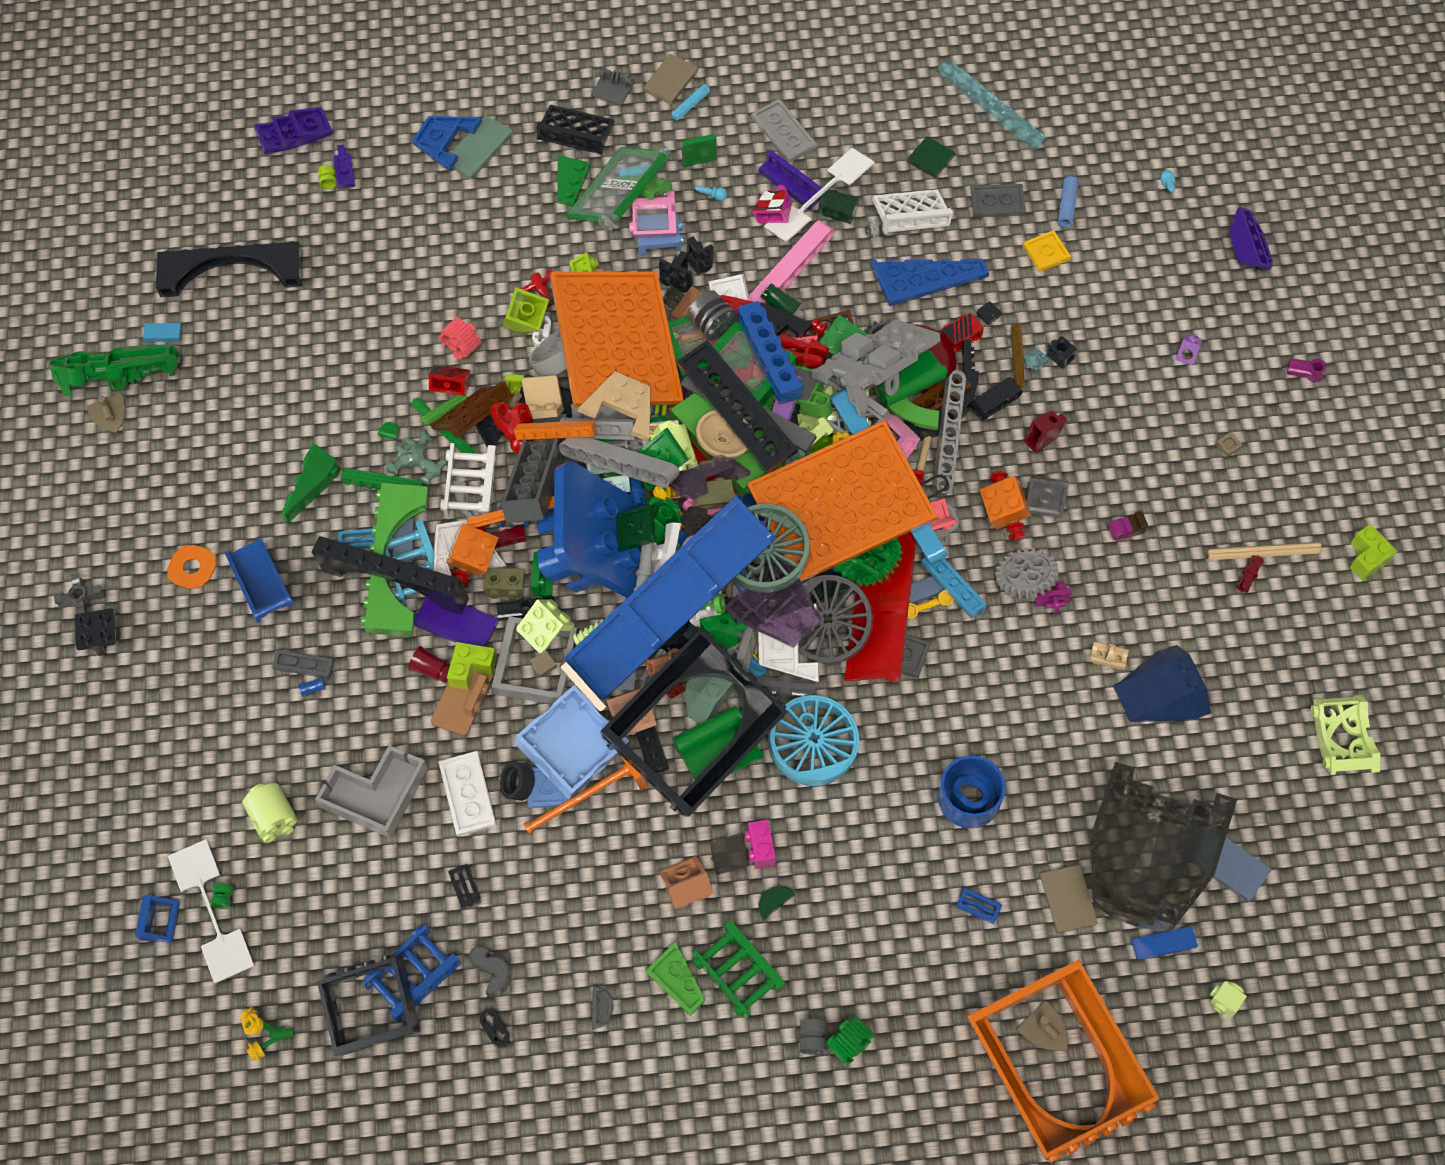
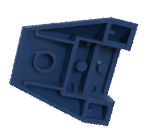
M1178 645L1158 651L1114 686V690L1130 722L1191 721L1211 714L1207 688L1190 654Z

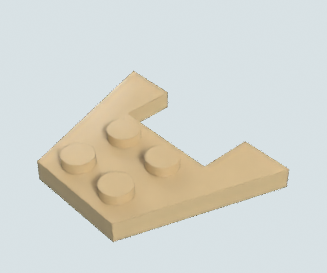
M615 371L578 408L577 412L595 418L602 404L636 419L630 434L648 442L650 438V386Z

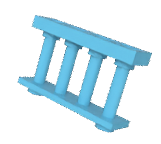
M423 520L415 522L417 529L414 532L390 541L385 553L388 557H390L389 548L415 539L417 541L421 540L423 545H420V548L391 558L406 561L420 555H427L428 561L420 565V567L433 570L434 551ZM395 582L397 587L394 590L395 596L398 601H402L403 606H407L405 596L417 592L410 588L401 589L400 584Z

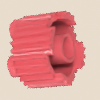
M459 317L453 319L441 331V335L438 337L444 347L448 345V348L453 351L452 355L459 360L463 357L467 358L482 343L475 334L476 328L470 322L464 323Z

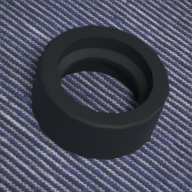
M513 761L505 766L500 778V790L506 799L524 801L530 796L535 782L532 767L528 763ZM519 773V782L516 788V778Z

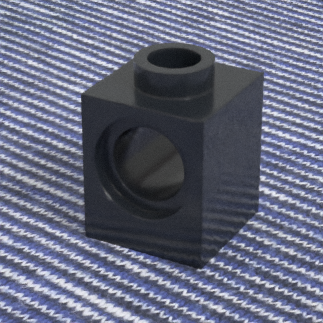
M1061 336L1057 340L1054 339L1050 342L1047 356L1064 369L1075 359L1078 349Z

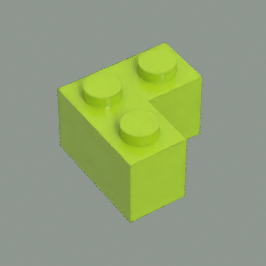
M1370 524L1358 532L1351 542V545L1360 555L1356 557L1350 569L1362 581H1365L1391 562L1398 551Z
M456 642L447 675L450 687L469 690L474 672L493 676L497 661L495 648Z

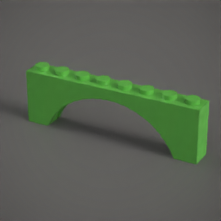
M391 483L381 484V489L377 490L379 507H375L374 517L377 518V525L373 524L372 536H375V542H371V552L385 556L387 547L397 530L414 516L426 512L428 487ZM371 575L366 580V590H369L368 597L365 596L364 608H367L366 615H362L361 624L365 627V632L413 637L414 612L407 609L395 598L385 578Z

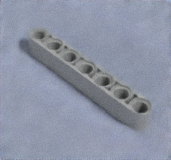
M959 370L953 371L948 376L944 386L934 476H945L949 481V486L946 491L936 495L938 498H943L953 489L966 384V376ZM952 378H956L959 384H955ZM950 395L956 397L957 402L952 401ZM948 413L953 414L955 420L950 419ZM946 431H950L952 437H948ZM943 448L948 449L950 451V455H946L943 451ZM941 466L946 467L948 469V473H944L941 470ZM935 478L933 480V494L941 490L939 484L946 486L943 478Z
M589 437L566 438L559 444V451L567 458L662 488L668 487L679 476V469L670 462Z

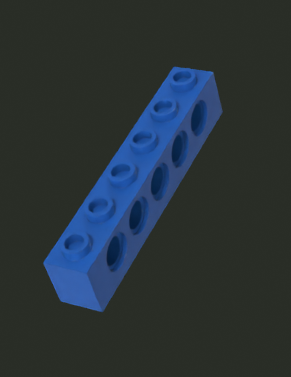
M759 301L738 307L737 319L779 404L800 399L804 389L801 379L797 378L795 367L793 364H790L787 351L782 349L780 337L775 335L773 323L767 319L766 309L761 307Z

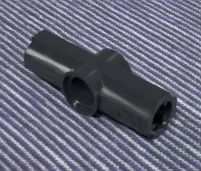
M554 596L535 599L522 597L518 601L496 603L498 621L508 620L509 617L523 619L529 611L523 610V607L531 609L537 599H551L555 602Z

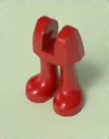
M782 333L779 336L782 344L781 347L791 351L797 356L796 361L803 363L805 367L819 368L823 365L824 360L821 357H826L829 352V348L814 339L810 343H805L792 338L788 333ZM790 348L802 350V351H805V352H804V353H800V352H797V351L790 350Z

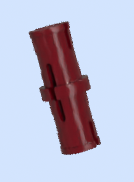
M1255 555L1252 556L1249 565L1242 572L1243 577L1237 585L1238 590L1241 592L1245 591V593L1249 592L1253 581L1258 577L1257 573L1264 562L1263 558Z

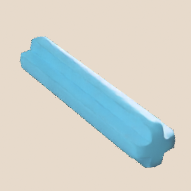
M703 84L671 113L672 118L677 121L710 92L709 86Z

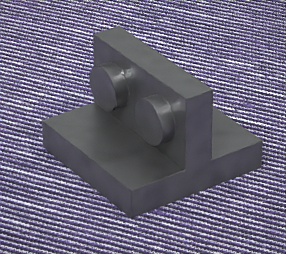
M1031 476L1030 482L1027 484L1026 499L1031 514L1062 518L1069 481Z

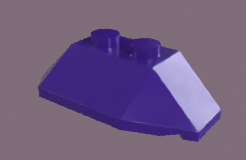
M1239 207L1229 233L1237 260L1250 266L1266 270L1272 269L1273 259L1259 223L1253 217L1254 214L1251 210Z

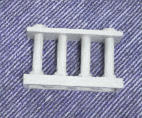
M451 443L450 450L446 451V461L449 462L445 498L441 499L440 509L444 511V517H449V509L474 510L482 513V515L491 513L496 446L488 445V450L484 454L459 453L455 451V444ZM455 460L483 461V463H486V469H454ZM453 476L479 477L484 480V485L480 487L452 485ZM451 492L480 494V496H483L482 501H479V503L450 502Z

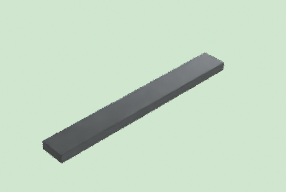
M686 375L680 384L681 387L705 399ZM724 389L721 391L720 394L722 396H728L731 393V391L729 389ZM738 402L732 405L734 410L742 407V404ZM764 408L796 448L807 453L817 436ZM751 416L744 418L749 423L753 421Z

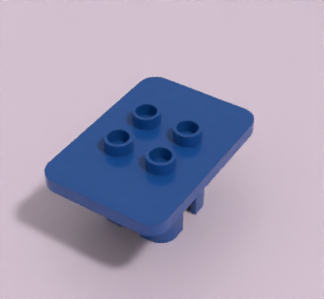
M572 461L557 466L555 469L554 511L546 514L545 518L538 522L539 534L542 535L554 530V545L538 550V566L541 573L553 582L579 573L581 578L568 583L567 589L573 592H580L601 584L628 598L636 587L637 576L635 572L639 569L641 546L622 552L618 550L616 516L618 513L635 509L630 494Z

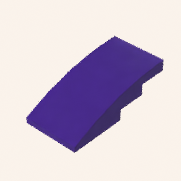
M322 107L290 110L288 116L272 117L271 122L254 124V130L264 154L297 148L332 134V129Z

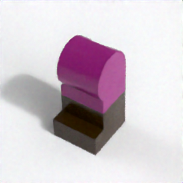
M1142 510L1135 512L1134 515L1115 519L1108 524L1114 540L1144 534L1148 526Z

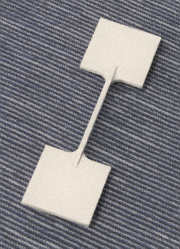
M851 148L827 170L835 176L800 209L791 206L788 223H767L764 227L787 242L812 220L804 214L806 208L837 181H843L851 185L875 162Z
M207 839L169 855L168 858L180 891L183 892L195 886L200 887L217 932L215 940L201 946L214 984L254 967L241 929L226 935L221 934L210 906L204 884L208 880L220 876Z

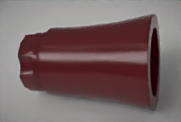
M419 646L409 662L408 670L423 674L436 681L448 682L447 675L450 664L430 653L422 646Z

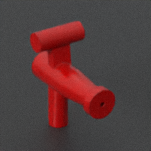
M548 269L546 271L547 275L544 278L538 272L532 274L530 277L532 283L520 289L528 292L536 289L541 297L549 299L548 296L550 294L546 284L549 281L551 282L550 274L553 271ZM550 300L547 307L553 305V303Z

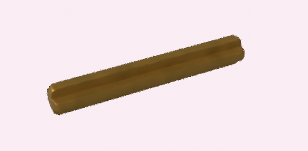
M1012 324L1014 381L1020 388H1023L1025 376L1022 330L1020 324Z

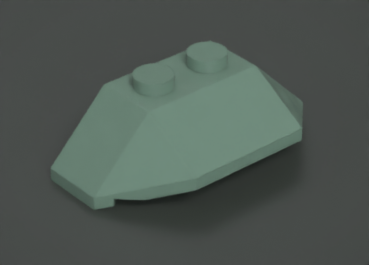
M717 677L690 679L684 686L688 717L697 724L712 718L736 689L734 684Z

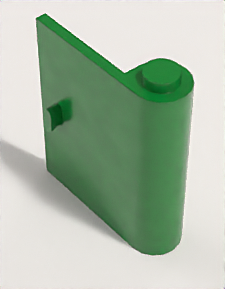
M928 349L918 356L916 362L899 372V387L894 395L890 396L885 393L884 382L876 387L879 390L881 401L888 407L946 380L948 372L946 367L941 365Z
M733 706L672 738L675 748L694 780L717 758L732 740L739 723L740 708ZM758 745L730 774L764 757Z

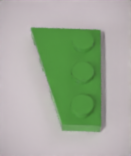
M675 941L646 970V973L691 1016L705 1002V999Z

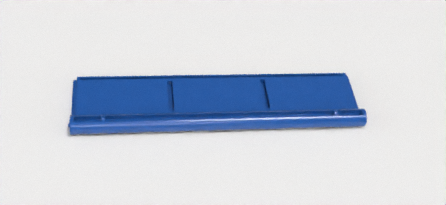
M735 496L564 657L565 660L600 699L605 700L776 540L773 532L765 528L743 502Z

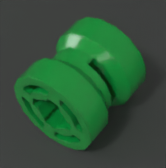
M222 883L214 884L212 889L214 895L210 900V906L217 909H230V896L233 894L234 887Z

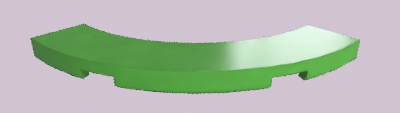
M874 385L873 388L875 390V393L881 401L879 396V390L876 387V385ZM907 399L886 407L892 414L903 421L906 420L921 428L938 430L939 411L922 408Z

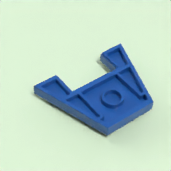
M428 116L412 140L413 145L451 171L458 160V156L446 152L448 146L459 130L475 134L482 123L481 117Z

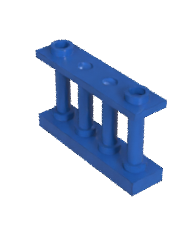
M426 925L415 929L411 935L412 937L393 953L395 957H406L424 976V981L418 986H414L408 979L415 1007L461 965L459 959L454 954L445 956L427 937L431 932ZM420 942L440 962V966L434 971H430L412 952ZM393 966L367 974L362 984L367 990L374 986L392 1006V1010L389 1013L399 1023L405 1017L402 1001L398 1000L380 981L388 972L396 978Z

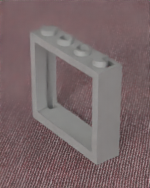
M509 617L492 683L493 694L553 704L569 690L567 688L568 681H572L563 670L561 671L557 692L504 684L517 634V626L522 621V618ZM573 627L571 631H560L558 636L569 637L565 656L577 646L573 637L574 633L578 634L577 627Z

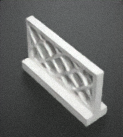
M938 189L874 195L872 198L883 222L882 229L884 233L950 226L953 211L951 208L946 207ZM935 196L936 200L934 201L928 197ZM912 198H917V199H919V200H921V201H920V202H917V201L913 200ZM900 199V200L904 201V203L901 204V203H899V202H897V201H895V200ZM879 201H885V202H887L888 204H887V206H886V205L880 203ZM926 202L932 206L928 207L926 205H923L922 203ZM909 203L915 206V208L912 209L906 205ZM893 205L899 209L897 211L895 209L890 208V206Z

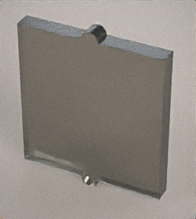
M743 833L710 842L711 860L714 862L716 875L750 866L747 856L748 848L745 846Z

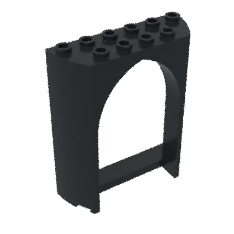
M701 628L600 731L602 739L608 743L606 746L611 751L615 749L672 804L670 808L674 812L678 810L685 817H689L788 713L783 702L780 700L776 701L771 696L772 693L767 687L757 683V678L751 672L747 673L742 668L743 665L738 659H732L727 654L728 650L723 645H718L713 640L714 637L707 630L703 631ZM698 677H717L728 680L734 684L740 702V717L736 732L727 747L679 796L622 739L677 685Z

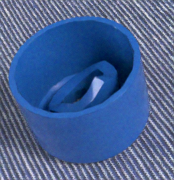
M964 756L954 760L945 769L938 790V803L943 815L951 823L962 828L974 829L990 823L998 814L1005 795L1006 785L1003 774L993 762L980 756ZM964 786L975 787L981 792L982 799L978 802H971L960 792V789Z

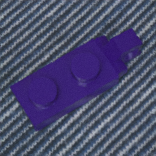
M344 144L337 145L338 155L333 157L338 189L354 187L355 180L351 154L346 153Z

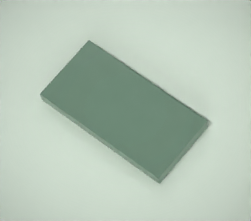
M485 115L475 134L469 133L451 152L458 156V160L452 169L472 180L513 135V130Z

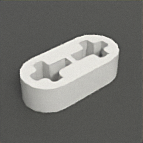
M544 315L542 324L546 323L544 329L540 327L539 332H533L532 339L535 347L541 343L538 341L540 340V335H543V341L551 334L552 325L548 316Z

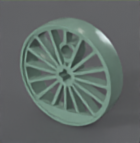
M757 504L747 507L758 520V516L768 519L767 529L769 531L771 521L778 524L773 533L775 537L782 526L788 530L776 538L769 545V549L766 548L754 559L761 562L758 567H752L750 564L747 566L749 573L746 578L738 574L733 580L740 586L754 592L772 593L783 590L795 583L807 567L810 557L808 532L802 521L793 512L782 506ZM792 533L800 537L779 543ZM799 543H804L805 545L804 551L781 549ZM780 554L803 557L800 563L797 564ZM770 559L783 573L784 578L775 579ZM777 559L794 567L795 570L788 574ZM766 560L772 576V582H763ZM760 573L759 582L750 580L753 574Z

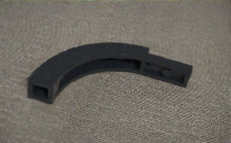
M964 340L962 347V372L965 374L966 380L972 385V388L964 393L961 420L968 413L970 404L975 398L979 380V371H975V362H972L975 349L971 347V340ZM942 409L939 410L938 430L913 426L906 420L905 424L920 438L919 441L928 436L934 438L939 435ZM948 413V417L955 420L954 415Z

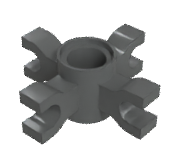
M79 573L71 574L73 586L69 589L68 594L54 596L55 604H58L59 609L74 604L76 606V614L87 612L86 607L89 606L92 599L105 598V593L103 589L101 590L100 585L85 590L83 579L80 578Z

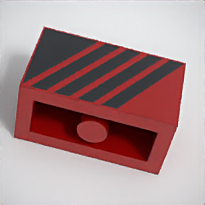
M969 313L966 316H960L952 324L945 325L942 328L941 334L947 339L954 353L962 349L964 340H971L972 344L982 338L984 327L972 313Z
M434 365L429 373V391L465 396L470 387V370Z

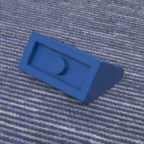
M143 895L135 936L140 941L172 943L180 901ZM156 905L171 906L165 936L151 933Z

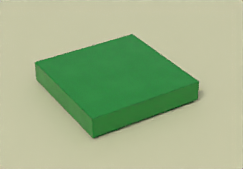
M715 134L681 141L682 164L684 168L717 160Z

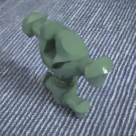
M421 430L418 442L404 438L402 440L404 447L401 448L399 445L395 447L398 461L394 464L389 462L386 466V471L398 475V470L403 466L405 468L420 467L426 473L425 476L420 477V480L423 481V484L430 485L429 481L432 478L438 477L441 469L444 466L448 467V462L443 457L435 464L431 459L425 457L426 446L424 445L433 439L427 433V430Z

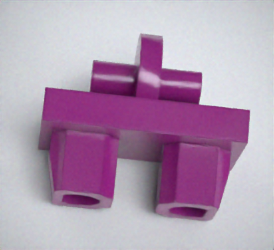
M1065 582L1055 583L1054 590H1044V595L1037 593L1035 606H1045L1046 609L1052 608L1053 613H1058L1059 607H1065V603H1070L1072 590L1067 588Z

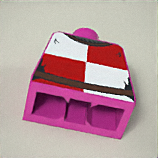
M778 185L776 190H766L763 192L752 210L758 223H788L792 201L786 187Z

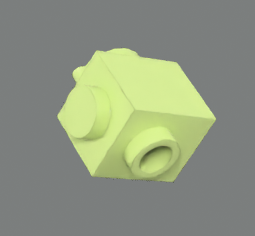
M1224 981L1221 986L1216 985L1210 993L1213 997L1210 1004L1213 1005L1214 1010L1218 1013L1226 1014L1232 1018L1247 996L1244 995L1243 989L1237 984Z

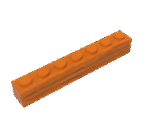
M595 420L517 424L514 429L517 440L594 437L597 432Z

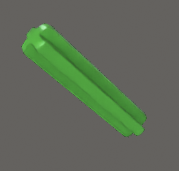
M456 395L422 415V422L425 425H429L465 400L467 398L466 395Z

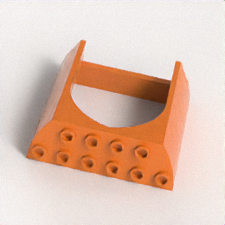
M1080 960L967 1016L1046 1161L1049 1160L1050 1163L1061 1158L1062 1154H1065L1067 1157L1075 1153L1081 1147V1144H1084L1086 1147L1094 1143L1100 1137V1134L1105 1137L1113 1133L1119 1127V1124L1122 1127L1130 1124L1138 1117L1139 1113L1143 1111L1147 1113L1156 1108L1155 1103L1160 1099ZM1057 984L1104 1068L1107 1096L1104 1110L1097 1123L1088 1126L1074 1125L1063 1122L1043 1110L1027 1091L988 1019Z

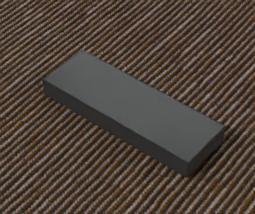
M277 650L272 668L278 671L330 679L335 660Z

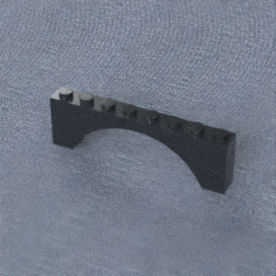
M299 241L157 252L156 289L160 298L179 296L184 287L198 275L212 268L230 264H246L262 268L278 278L285 288L303 287V251Z
M319 536L311 552L325 573L338 577L351 572L379 576L413 589L434 601L444 610L462 615L469 599L459 578Z

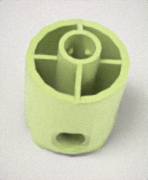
M672 420L657 424L653 434L650 435V441L662 430L668 428L689 458L686 463L678 468L679 471L698 464L685 424H677Z
M270 783L254 786L244 798L242 804L260 839H263L264 843H269L281 834L283 836L291 834L294 831L293 826L297 822V817L279 784Z

